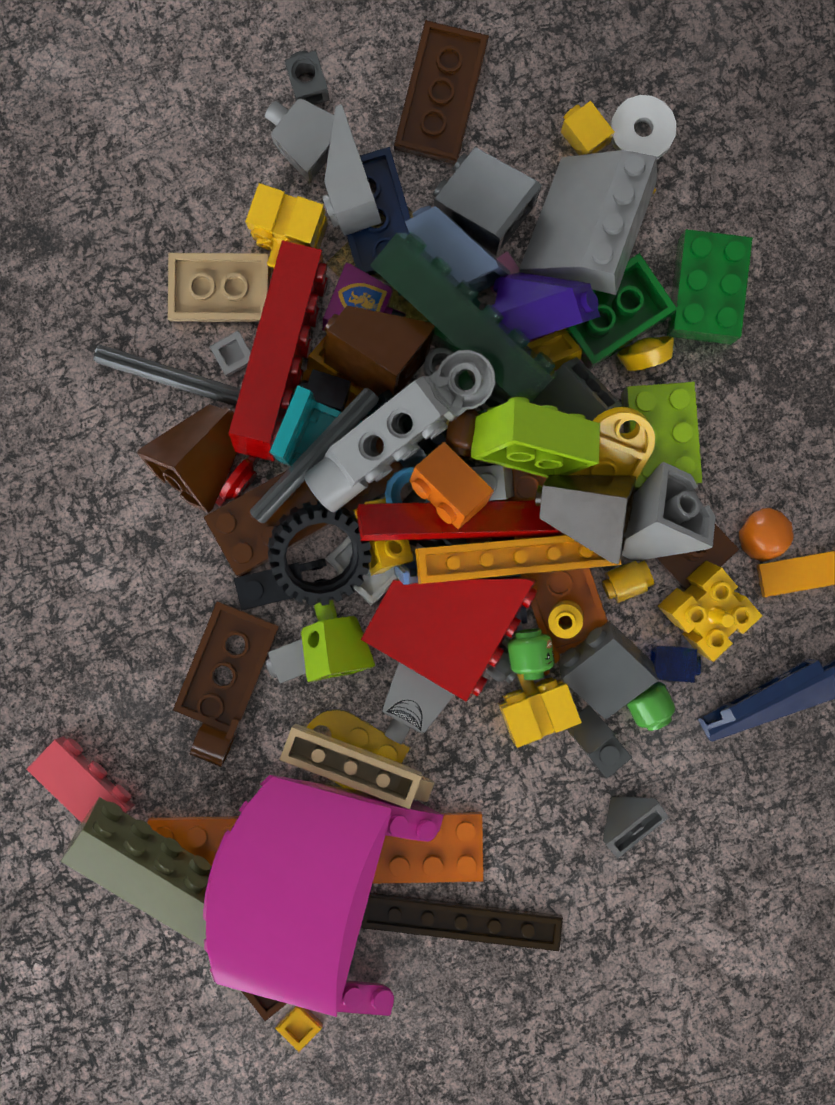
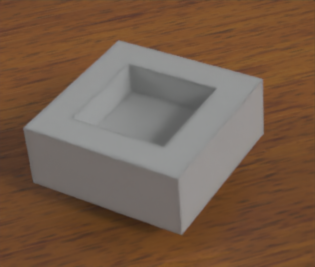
M239 330L209 346L226 377L247 367L251 351Z

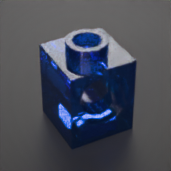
M651 644L650 660L653 661L658 680L695 683V675L699 676L701 672V656L697 655V649Z

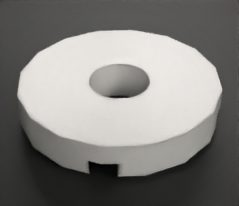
M638 95L628 98L618 106L610 122L611 128L615 131L611 141L617 151L637 152L656 156V159H659L669 150L676 136V120L672 110L664 101L654 96ZM639 122L647 123L651 128V134L646 137L637 135L634 125Z

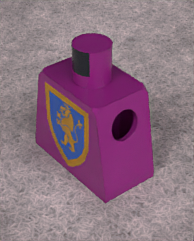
M346 262L324 314L322 331H325L329 319L334 314L340 315L347 305L405 317L406 313L389 307L393 293L391 287Z

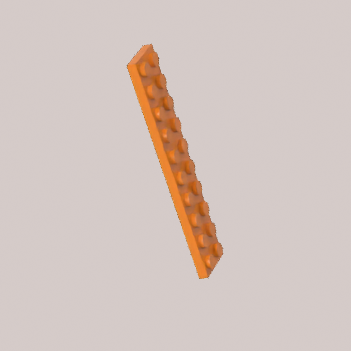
M482 812L441 813L444 816L440 830L435 838L428 842L385 835L372 884L484 882ZM239 816L149 818L147 823L151 826L152 830L166 838L176 840L183 849L195 856L198 855L205 858L212 866L224 834L227 830L231 831Z

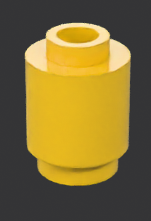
M644 560L638 563L632 561L605 572L606 580L602 581V586L608 599L614 598L617 603L648 591V587L654 585L653 576Z
M570 600L557 602L552 607L548 618L551 632L563 639L576 636L583 626V612L580 606ZM562 616H569L572 619V624L568 626L559 623V619Z

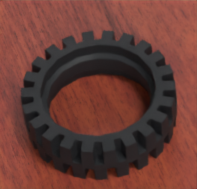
M317 501L316 505H312L310 502L303 503V508L298 509L296 506L290 510V515L286 516L284 514L279 519V526H274L272 538L269 537L268 542L270 568L276 582L282 587L283 591L288 596L293 595L294 599L301 603L303 599L306 600L308 605H316V601H320L321 605H329L330 599H334L337 603L343 600V594L346 593L348 596L355 592L353 587L355 585L360 587L364 582L362 576L368 574L370 569L368 563H371L372 558L370 542L361 541L358 519L355 515L353 516L344 507L333 513L324 507L320 501ZM327 523L336 525L347 533L352 545L351 559L344 571L329 581L318 583L303 581L294 575L287 564L286 553L289 542L295 534L313 524Z

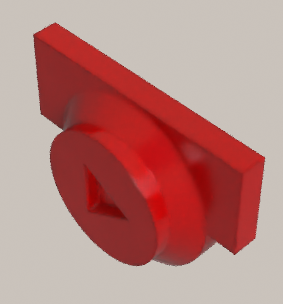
M249 456L237 466L220 491V497L215 502L218 506L226 505L230 499H236L248 490L256 478L257 472L254 471V467L260 458Z

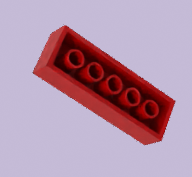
M283 240L281 242L229 429V436L236 453L275 462V457L270 453V450L292 400L294 389L301 385L304 370L301 369L302 357L308 358L312 345V339L309 338L311 327L316 328L320 315V308H318L319 296L324 297L327 290V264L323 263L321 249Z

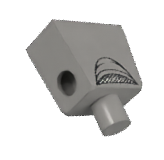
M398 662L382 709L383 713L393 718L384 735L402 744L410 728L424 734L454 697V694Z

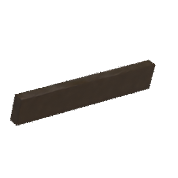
M370 893L361 928L559 951L563 917L557 914Z

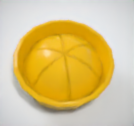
M671 336L643 338L620 350L617 357L628 371L650 368L662 364L673 357L674 338Z

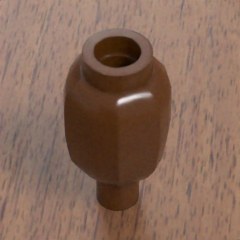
M476 408L467 409L453 421H449L446 444L461 459H470L475 419L479 415L475 410Z

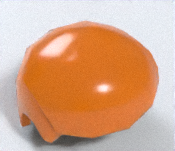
M773 508L756 510L747 518L739 531L742 550L750 558L762 562L781 556L788 550L794 538L792 522L781 511Z

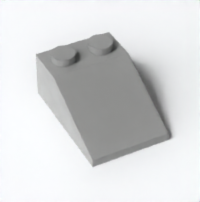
M341 104L335 106L324 179L328 194L323 195L322 198L333 227L340 225L343 235L346 236L382 222Z

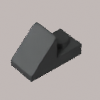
M587 705L578 713L582 723L566 730L605 778H608L633 757L616 738L615 733L590 705Z

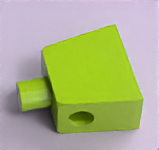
M329 600V605H321L320 602L314 605L318 622L302 628L301 631L307 681L313 682L353 675L375 667L368 644L361 640L363 631L358 619L355 616L338 618L333 600Z

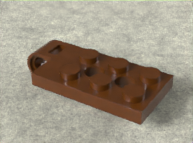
M220 601L216 602L173 708V711L203 723L194 739L190 755L216 766H223L265 665V660H267L268 652H270L280 628L279 625ZM233 635H239L245 641V649L240 654H233L228 650L227 641ZM220 666H226L232 671L233 678L228 685H221L215 680V671Z

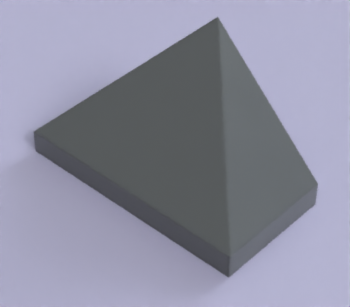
M611 797L603 841L618 859L669 819V816L656 798Z

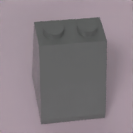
M474 147L469 155L463 153L453 167L455 173L449 181L443 179L433 193V196L436 197L434 199V207L436 206L447 214L479 244L497 256L535 207L542 184Z

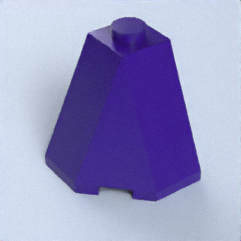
M520 272L495 279L493 290L497 293L495 304L489 306L487 314L497 350L600 317L598 299L592 291L590 283Z

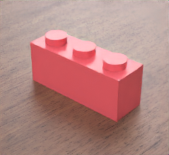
M63 736L55 739L26 769L80 822L84 820L99 797L107 802L117 804L126 814L135 806L130 801L132 798L130 793L121 785L116 784L115 786L107 779L106 770L95 761L90 762L82 754L83 748L72 738L66 739Z

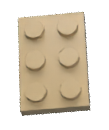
M168 253L167 319L176 322H259L269 289V266L267 265L269 254Z

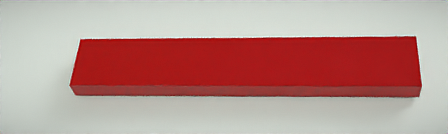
M535 500L488 501L459 530L452 523L448 524L443 521L438 515L436 507L430 502L358 504L356 510L361 541L561 536L563 534L539 519L541 506H536Z

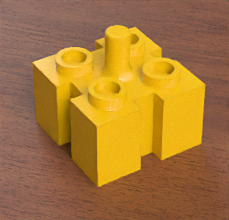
M258 183L245 221L248 229L251 230L253 240L256 241V245L271 251L267 265L272 268L275 267L282 240L320 249L328 226L323 204L300 196L296 198L287 195L285 191Z
M705 561L687 578L691 586L685 591L676 588L658 605V608L673 625L684 631L682 635L697 653L714 662L733 644L728 637L735 631L744 634L762 617V614L746 596L735 592L738 586L722 567Z
M517 674L522 689H517L503 695L504 701L498 703L510 737L517 748L542 739L546 735L554 732L558 733L582 723L567 684L561 680L553 679V677L534 683V680H524L523 674Z

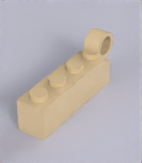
M294 724L291 727L279 759L407 809H410L413 799L428 802L435 783L433 780L422 776V772L407 765L298 724Z

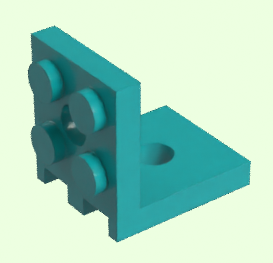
M297 386L270 453L279 462L292 466L342 412L316 402L310 390Z

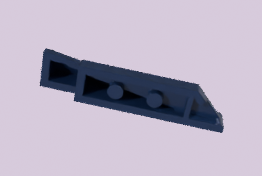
M807 659L697 718L708 740L713 742L835 699V660L822 666L819 660Z

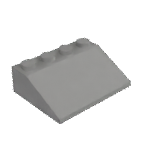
M618 150L562 157L520 265L519 272L590 283L592 290L616 295L657 182L656 156Z

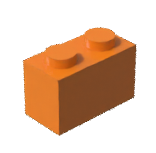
M445 442L440 444L414 467L409 480L415 493L422 499H427L436 507L440 518L448 524L452 523L458 530L488 503L494 492Z

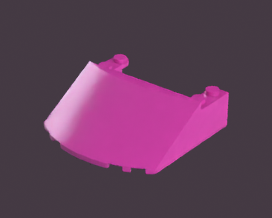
M269 775L260 783L262 787L249 802L245 801L239 809L241 814L231 831L227 830L224 834L210 870L203 909V919L206 921L204 949L208 953L211 967L210 972L214 982L218 985L337 1017L338 1012L390 1016L394 1004V995L386 985L347 980L385 835L418 841H431L439 832L444 815L416 800H413L410 809H407L360 790Z

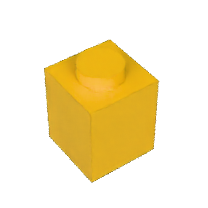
M591 100L582 107L579 104L575 105L563 117L565 120L561 133L578 155L598 153L610 144L615 133Z

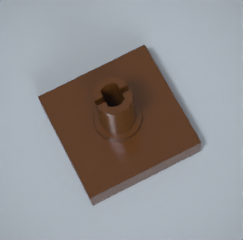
M715 524L712 548L654 559L686 590L691 586L687 578L705 561L721 567L739 548Z

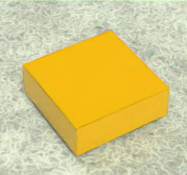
M294 1006L278 1022L275 1029L300 1052L323 1028V1023L308 1009Z

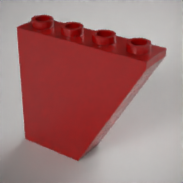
M489 577L418 584L417 582L409 585H403L399 579L393 580L361 640L467 702L473 694L479 697L488 679L483 676L489 665L495 668L505 651L500 647L506 636L512 638L514 632L519 627L521 620L516 617L523 606L529 608L536 597L538 590L533 587L537 580L533 577Z

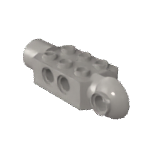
M472 350L457 351L447 356L440 364L439 369L431 376H422L414 380L329 447L324 458L304 473V479L315 497L329 511L336 512L367 488L368 483L374 480L378 482L393 470L390 464L395 460L399 461L402 459L405 461L420 449L417 443L425 438L426 440L429 437L433 439L448 428L445 423L447 420L453 421L467 409H474L484 404L491 396L495 386V372L490 362L482 354ZM466 370H471L476 379L474 386L469 390H463L458 383L460 374ZM407 415L411 417L413 422L412 429L408 433L403 427V421ZM379 437L384 442V449L381 454L376 449V442Z

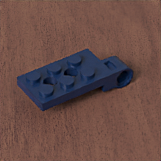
M390 147L360 155L368 182H372L377 186L373 196L378 212L386 217V221L379 228L369 227L346 235L355 267L369 275L391 269L399 296L431 287L429 278L405 223L411 217Z

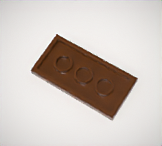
M425 20L394 143V150L455 165L460 156L489 35Z

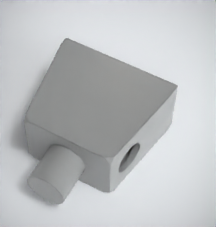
M302 98L297 99L289 110L279 102L274 101L265 113V118L276 125L271 133L273 143L308 182H311L327 162L334 115Z

